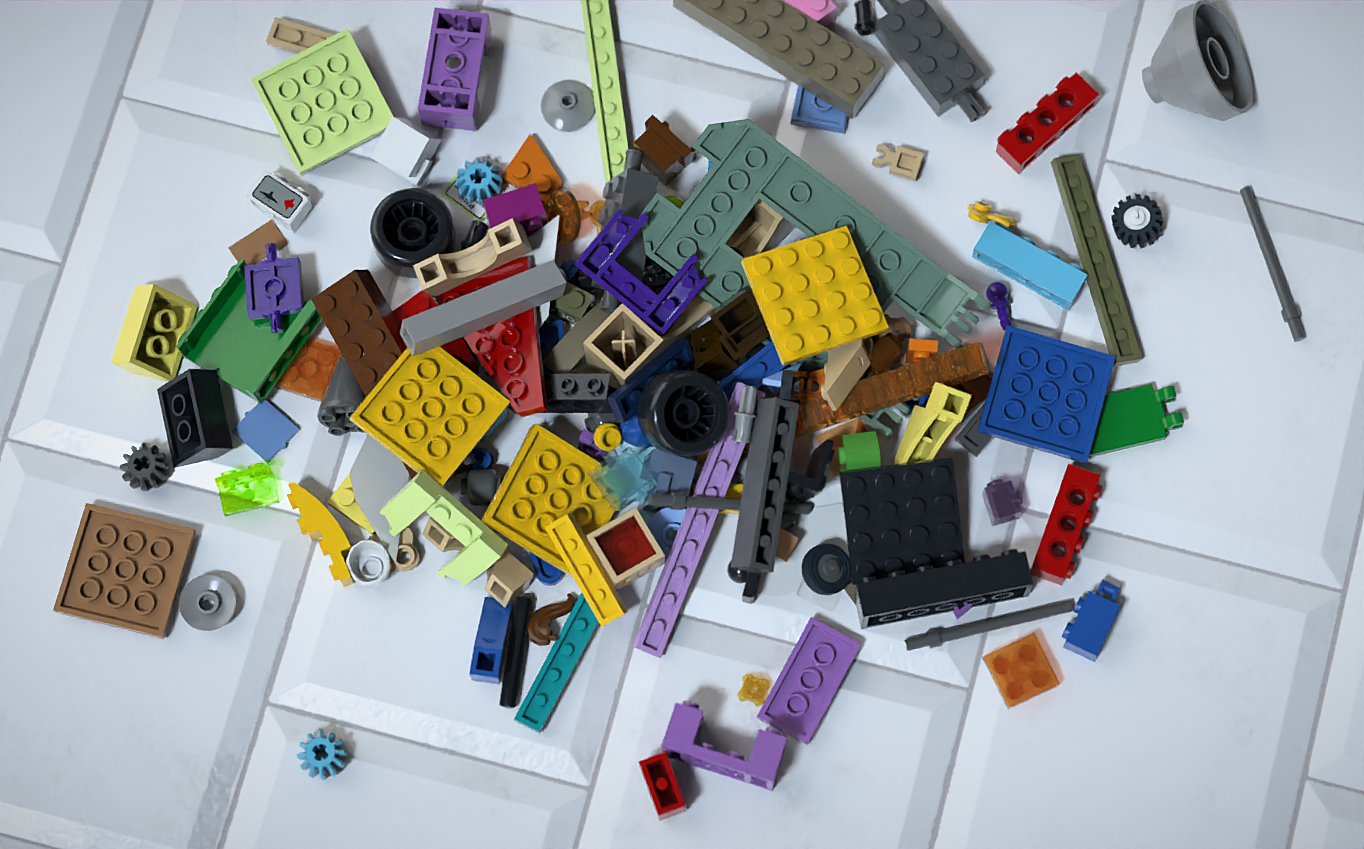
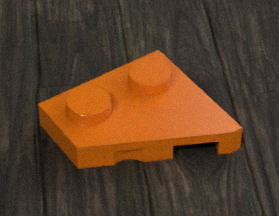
M530 134L502 174V181L516 189L536 183L542 204L547 207L563 185L557 172L535 138Z

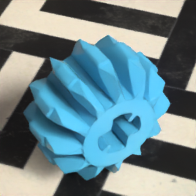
M477 157L473 165L466 160L464 163L466 169H458L457 174L459 178L455 180V183L460 188L458 190L461 197L467 196L469 204L477 199L478 204L481 206L484 198L493 197V194L501 192L499 185L503 183L502 176L498 175L499 168L497 166L491 167L489 159L481 164L480 159ZM477 179H482L481 183L477 184Z
M319 730L317 739L309 733L307 737L310 743L300 742L299 746L306 752L298 753L297 758L305 760L300 767L303 771L310 768L309 776L311 778H314L319 771L320 778L325 780L327 777L326 771H330L333 776H336L337 772L333 767L335 765L340 768L345 766V763L338 759L347 756L346 750L340 749L344 742L342 739L334 741L336 736L334 732H330L325 738L324 731ZM323 749H325L328 757L325 760L321 757L322 761H319L316 753L319 750L323 752Z

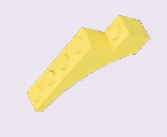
M935 382L926 408L918 405L914 406L892 465L933 460L951 431L959 422H962L971 395Z

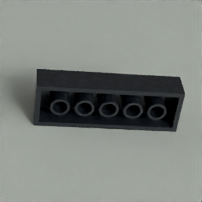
M1010 549L1001 552V556L990 558V555L985 554L973 558V561L962 563L961 560L949 561L945 563V567L934 569L932 565L917 568V572L906 574L905 571L890 573L888 575L889 578L877 580L876 576L866 577L856 584L854 599L860 627L865 629L952 612L955 606L960 610L965 605L973 604L971 607H978L1028 597L1033 586V580L1026 551L1018 552V549Z

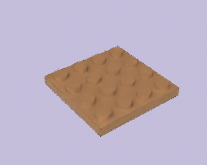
M86 503L53 611L164 639L196 534L195 529Z

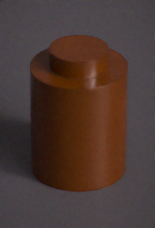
M883 335L873 345L871 364L866 371L874 378L880 379L903 356L902 344L894 336L887 337Z

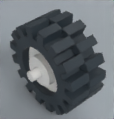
M1135 194V199H1131L1130 195L1126 196L1127 201L1124 203L1121 199L1118 202L1119 208L1114 207V215H1111L1116 237L1118 240L1121 239L1122 244L1125 246L1129 243L1130 248H1135L1136 244H1139L1140 248H1145L1144 243L1148 242L1149 246L1152 245L1153 238L1158 240L1160 237L1159 231L1163 232L1162 223L1164 222L1160 207L1157 206V202L1154 199L1150 201L1149 196L1146 195L1143 199L1140 194Z

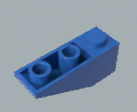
M485 597L469 672L472 681L500 685L513 602L505 608L495 598Z

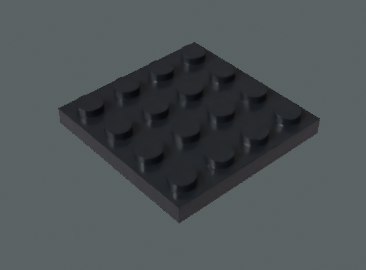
M952 457L839 472L853 585L860 583V580L866 577L876 576L877 580L889 578L888 575L897 571H905L906 574L917 572L916 569L923 566L932 565L935 569L945 567V563L953 560H961L962 563H965Z

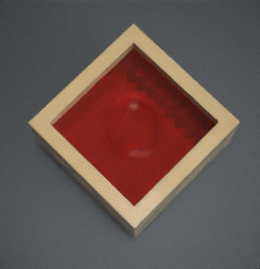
M636 507L586 535L589 544L616 591L665 564L664 553Z

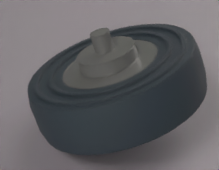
M817 545L806 553L802 561L803 579L807 586L817 594H836L842 591L850 582L852 575L850 559L845 551L837 545Z

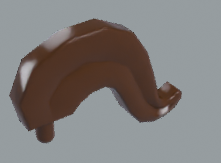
M571 593L567 594L568 599L565 602L544 606L533 613L527 626L531 642L538 646L550 645V641L558 640L557 635H552L550 623L554 619L571 613L576 604Z

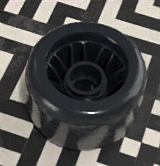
M406 188L393 192L378 204L371 218L370 236L376 255L381 263L396 275L406 278H418L413 265L436 254H450L454 251L456 232L451 213L438 196L427 190ZM413 234L421 235L417 240H408Z
M670 370L657 375L645 386L637 405V420L645 439L656 449L678 456H695L709 451L722 439L729 423V403L725 392L714 379L697 371ZM680 405L683 413L677 420L676 409Z

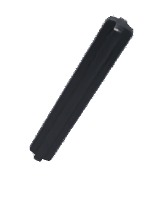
M524 596L517 597L515 601L499 705L504 708H515L528 634L527 626L533 603L532 599Z

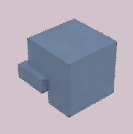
M653 449L645 456L639 479L649 481L642 510L653 512L658 507L662 509L669 507L649 505L648 498L650 494L670 495L672 492L684 493L685 496H688L697 461L668 454L657 449Z

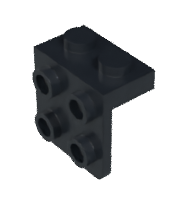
M827 439L813 450L806 475L789 470L784 501L804 503L811 497L813 498L818 492H822L827 480V476L824 475L826 465L829 466L835 454V450L832 449V440Z

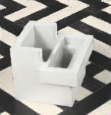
M392 117L371 158L415 185H420L433 162L430 159H432L442 140L406 118Z

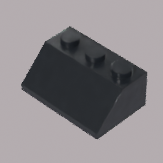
M188 369L157 389L173 468L216 459L233 449L216 370Z

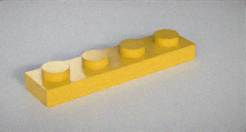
M572 512L546 526V531L601 627L627 613V608Z

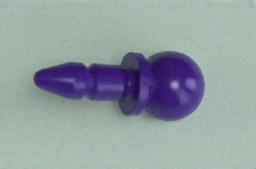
M993 282L987 287L986 296L992 303L991 309H997L1000 325L1005 332L1007 325L1011 326V320L1009 319L1006 307L1010 304V301L1007 300L1008 289L1001 282Z

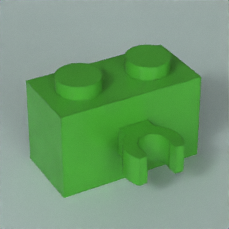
M876 431L842 435L843 447H838L839 463L844 464V468H839V472L881 466L880 448Z

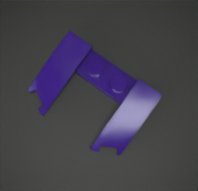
M619 209L574 264L663 336L704 286L707 279L706 277L699 278L693 263L698 262L696 255L692 254L657 295L615 260L649 218L641 213L639 219L622 216L623 209Z

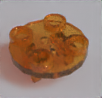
M565 188L555 190L550 199L544 202L543 207L549 222L559 215L557 243L568 244L577 239L581 228V220L591 217L592 212L584 211L583 209L589 205L588 201L576 200L571 191Z

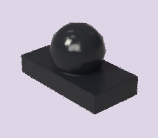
M730 561L727 566V573L730 579L736 583H745L742 602L754 603L761 573H751L731 568Z

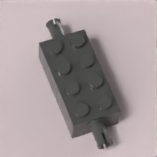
M877 0L887 14L875 22L874 35L934 113L939 117L958 104L970 122L976 121V116L979 119L985 110L981 108L972 94L982 88L985 75L927 1L907 0L900 4L898 0Z
M628 149L626 151L624 171L605 184L603 189L605 204L598 219V223L601 225L600 231L619 209H623L622 216L639 219L640 213H642L656 194L659 176L640 172L644 155L642 151ZM642 227L615 259L641 282L646 260ZM592 279V287L604 290L601 310L613 313L619 307V300Z

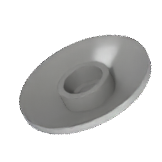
M562 80L556 82L545 91L542 97L541 112L543 118L552 128L559 131L573 132L582 129L591 121L594 115V96L587 86L578 81ZM571 99L573 102L571 105L566 106L563 104V101Z
M202 575L187 583L181 592L179 599L180 613L183 619L197 630L212 631L219 629L229 622L235 612V592L231 585L219 576ZM207 601L214 602V607L210 610L204 607Z

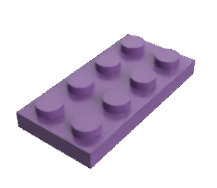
M811 617L759 711L757 719L808 746L857 655L861 643Z

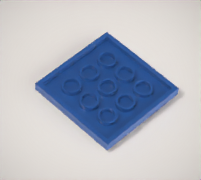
M1007 325L977 432L1086 464L1116 356Z

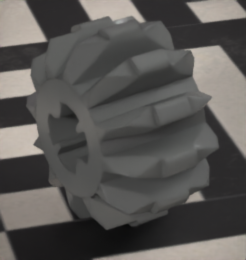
M142 443L140 450L135 446H131L133 454L124 453L122 457L127 462L120 464V469L125 472L122 475L125 482L130 481V486L133 489L140 485L141 490L145 492L148 489V484H151L154 489L157 488L156 480L164 481L166 476L162 472L169 469L168 464L164 463L167 458L166 455L158 453L159 448L156 445L149 449L146 443ZM147 464L149 465V468H148V469L142 468V469L140 470V468H139L141 465H143V466H146Z

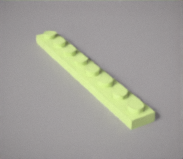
M581 0L606 184L624 171L628 142L608 0Z

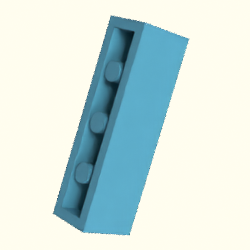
M991 221L975 245L972 258L1068 311L1088 276L1080 266L1074 263H1065L1053 251H1044L1036 247L1031 239L1024 236L1020 238L1011 233V230L1001 223L995 224Z

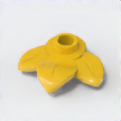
M976 201L975 204L968 205V217L972 220L988 224L989 220L993 219L1006 227H1009L1010 224L1017 225L1013 218L990 210L991 205L985 202Z

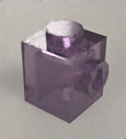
M1003 479L989 482L987 487L984 488L982 496L992 526L1019 519L1022 513L1019 504L1023 503L1019 488H1014L1011 480L1004 482Z

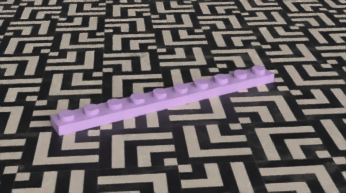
M737 382L729 401L730 415L726 432L718 444L710 449L692 494L694 497H725L746 444L732 440L736 419L734 411L738 412L743 385H745L743 383ZM757 390L753 414H755L757 400L764 399L766 394ZM687 508L632 647L661 658L719 509Z

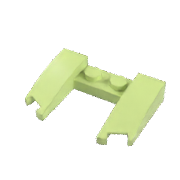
M421 470L379 511L381 515L386 516L390 524L388 530L393 537L425 511L458 539L464 547L438 570L437 575L443 578L448 576L459 580L461 585L464 586L495 563L508 546L503 539L424 470Z

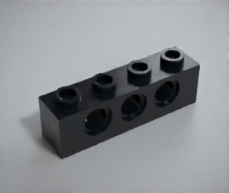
M610 373L544 374L548 411L540 413H613L607 397L621 387V385ZM509 404L508 407H509L514 413H517V412L515 411V409L512 407V405Z

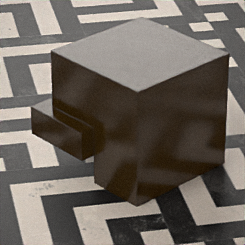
M742 288L708 313L722 333L718 336L719 340L734 360H737L770 336L759 306L746 288Z

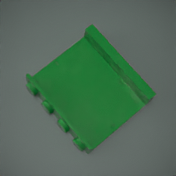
M241 258L236 265L230 268L227 278L221 286L213 291L211 299L204 309L197 313L195 321L188 331H185L180 336L176 348L184 358L202 369L216 370L220 380L262 404L322 322V318L310 299L308 302L304 301V308L301 312L287 314L282 317L283 332L275 334L271 332V319L269 318L251 321L247 316L244 266L248 265Z

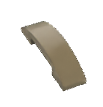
M602 301L582 317L543 360V366L553 374H571L581 365L582 359L585 357L583 342L612 314L601 310Z

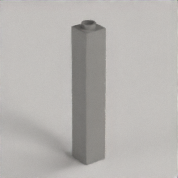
M554 260L404 319L402 320L400 335L411 355L416 356L562 297L567 284L566 275L561 268L558 269Z

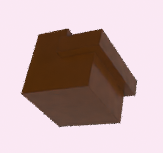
M652 115L645 121L646 131L634 142V149L644 153L642 165L653 175L659 176L658 180L667 186L697 157V151L692 147L689 148L671 132L666 121L662 123Z

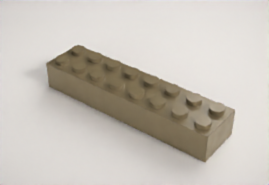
M673 0L674 8L792 82L801 85L803 89L811 94H815L816 97L832 105V107L843 112L851 119L854 118L883 79L884 64L782 0Z

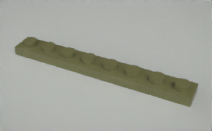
M1072 155L1054 158L1050 163L1084 273L1088 275L1086 280L1109 355L1116 356L1113 367L1138 363L1142 356L1080 156Z

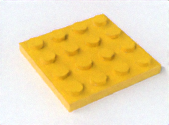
M847 226L756 254L741 261L782 365L886 332L889 329Z
M440 346L416 356H412L407 347L351 415L349 420L414 471L419 473L421 470H424L443 487L511 401Z
M535 423L530 428L481 521L573 578L545 527L572 512L586 537V535L609 523L630 481Z

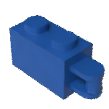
M1102 579L1096 594L1089 591L1086 598L1080 596L1073 610L1078 616L1074 624L1067 623L1061 636L1066 639L1063 648L1093 662L1095 661L1121 606L1114 603L1121 587ZM1101 591L1112 596L1111 599L1108 600L1101 597Z

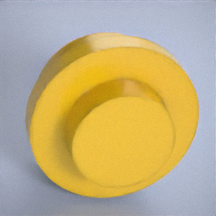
M603 423L594 432V443L603 451H611L619 446L621 431L613 423Z

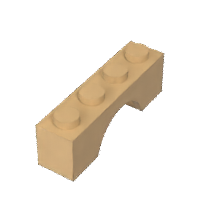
M512 218L487 230L486 236L480 242L467 249L450 254H436L413 265L422 290L432 297H436L533 250L524 227Z
M432 517L428 519L422 535L441 552L460 551L464 547L458 539ZM506 548L502 556L486 569L487 583L484 590L506 608L527 590L534 573Z

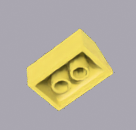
M155 284L135 286L111 364L133 374L169 382L174 379L182 358V354L176 346L180 336L191 327L198 305Z

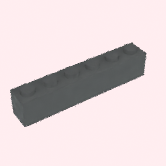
M780 398L759 399L756 402L755 415L757 417L753 421L731 568L751 573H769L774 571L798 416V403Z

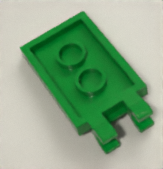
M1152 384L1105 395L1089 457L1162 441L1167 437L1165 431L1182 428V424H1184L1182 413L1178 412L1165 417L1162 404L1175 401L1177 396L1174 386H1168L1154 392Z

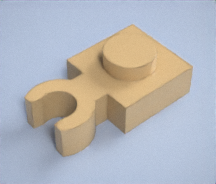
M877 145L876 152L884 154L885 157L883 159L873 158V166L877 168L890 166V175L916 181L924 153L897 146L894 153L885 145Z

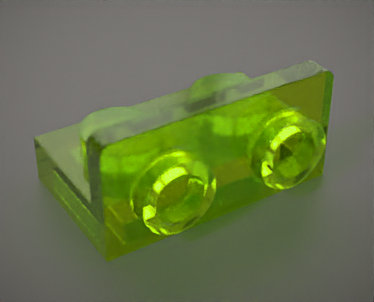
M256 463L248 466L247 470L239 472L237 470H227L222 472L219 477L214 478L225 516L280 503L273 470L270 465Z

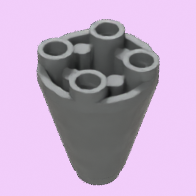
M343 356L339 358V362L335 365L317 413L319 422L328 428L330 434L335 436H341L345 432L358 431L366 433L349 420L366 396Z

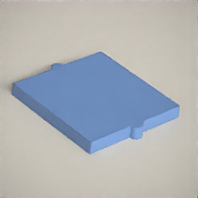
M265 399L262 404L258 403L250 412H245V417L232 432L265 462L269 463L281 449H286V444L299 431V428Z

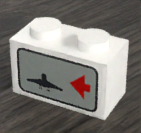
M264 170L246 194V198L251 206L294 234L313 209L309 199L310 195L298 186L294 189L288 185L287 179L277 172L271 174Z

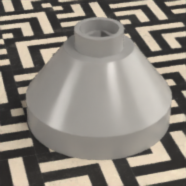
M1199 0L1180 8L1174 15L1151 58V65L1142 70V81L1148 96L1156 104L1166 101L1171 106L1220 121H1225L1247 112L1252 103L1251 76L1240 42L1228 20L1213 3L1207 0Z

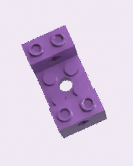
M434 7L418 104L422 125L476 131L480 107L477 92L483 55L488 56L492 32L488 13ZM451 58L461 60V65L456 69L448 68L446 63Z
M683 701L682 704L675 702L661 745L662 753L666 752L670 759L760 788L773 790L787 743V737L782 736V731L766 727V730L759 729L749 761L747 762L744 761V756L728 751L727 755L716 752L717 748L707 743L700 742V745L697 746L696 744L704 723L703 711L699 710V705L689 701Z

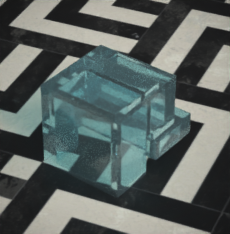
M627 447L619 454L615 449L608 451L602 455L605 462L588 473L614 511H622L631 503L640 502L648 496L646 492L657 485V482L632 447Z

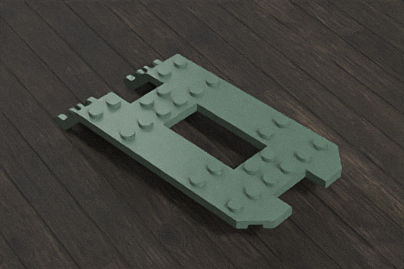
M750 119L708 124L692 145V148L713 163V166L680 209L657 192L641 213L649 217L642 226L645 254L672 275L676 274L692 254L696 255L698 262L693 263L700 279L705 277L707 279V282L697 294L714 307H718L742 288H746L757 303L741 264L744 258L725 243L759 199L809 237L847 226L867 276L879 290L875 295L883 314L891 303L895 302L956 349L962 344V340L946 330L952 321L967 334L973 330L956 317L958 313L963 314L974 324L979 322L978 316L963 308L968 300L974 301L983 311H987L992 305ZM768 336L761 342L764 345H766L772 340L771 336ZM826 351L789 364L794 366L803 362V371L813 372L824 368L825 362H828L829 354ZM890 369L880 379L874 378L865 371L842 404L889 439L893 434V430L887 425L880 423L877 420L884 411L899 424L903 421V418L887 407L891 402L904 413L908 414L910 412V407L894 398L899 390H904L914 401H918L923 394Z

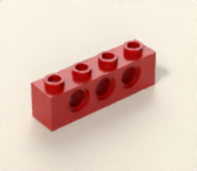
M1077 72L1070 78L1068 76L1064 77L1057 84V90L1051 95L1045 94L1037 102L1035 110L1031 113L1025 112L1017 120L1016 123L1018 125L1011 131L1006 129L997 138L996 153L1018 175L1097 105L1100 94ZM1066 100L1070 102L1072 106L1065 108L1062 107L1058 102ZM1048 118L1052 124L1043 125L1039 119ZM1027 135L1031 137L1033 141L1030 143H1024L1019 139V137Z
M1068 464L1030 570L1031 575L1058 585H1062L1064 578H1071L1076 564L1071 562L1073 553H1079L1085 537L1080 536L1083 526L1088 527L1094 511L1089 510L1092 500L1098 501L1103 485L1098 484L1101 475ZM1073 494L1080 495L1084 503L1075 505L1070 501L1069 496ZM1069 520L1074 524L1075 529L1066 531L1061 527L1060 522ZM1060 546L1065 550L1066 555L1056 557L1052 554L1051 548Z

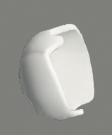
M373 540L358 542L350 549L346 563L352 578L356 582L364 586L379 585L388 577L391 569V560L382 544Z

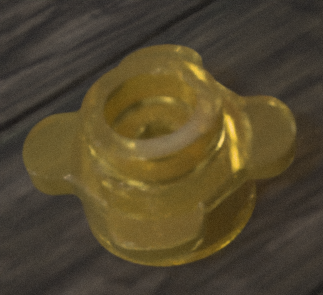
M751 674L744 675L742 678V689L737 693L738 699L743 702L746 700L751 701L756 706L763 705L765 702V691L770 687L769 681L753 677ZM753 687L756 688V692L754 693L751 692V688Z

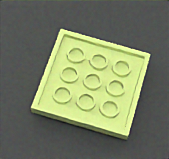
M348 28L251 78L300 175L383 133L391 118L394 117Z

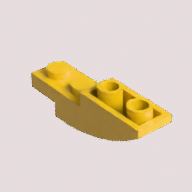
M294 482L288 484L291 493L287 494V498L292 510L298 508L302 518L298 519L297 522L302 534H309L312 541L322 537L323 539L318 540L323 555H330L333 564L328 567L334 581L340 580L343 587L353 584L354 581L344 557L348 556L351 546L342 528L329 510L316 497Z

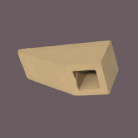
M871 337L828 351V362L824 364L826 376L825 382L821 385V394L823 399L828 401L832 411H837L871 364L874 343Z

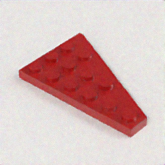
M528 257L510 261L434 298L439 305H442L532 269V262ZM536 307L463 336L473 353L478 357L486 371L499 386L504 396L511 401L510 404L521 417L548 411Z

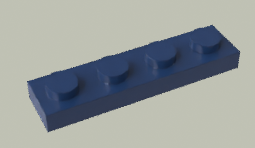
M687 339L675 341L607 397L617 422L625 423L637 413L639 397L645 386L654 377L670 370H688L694 365L695 360Z

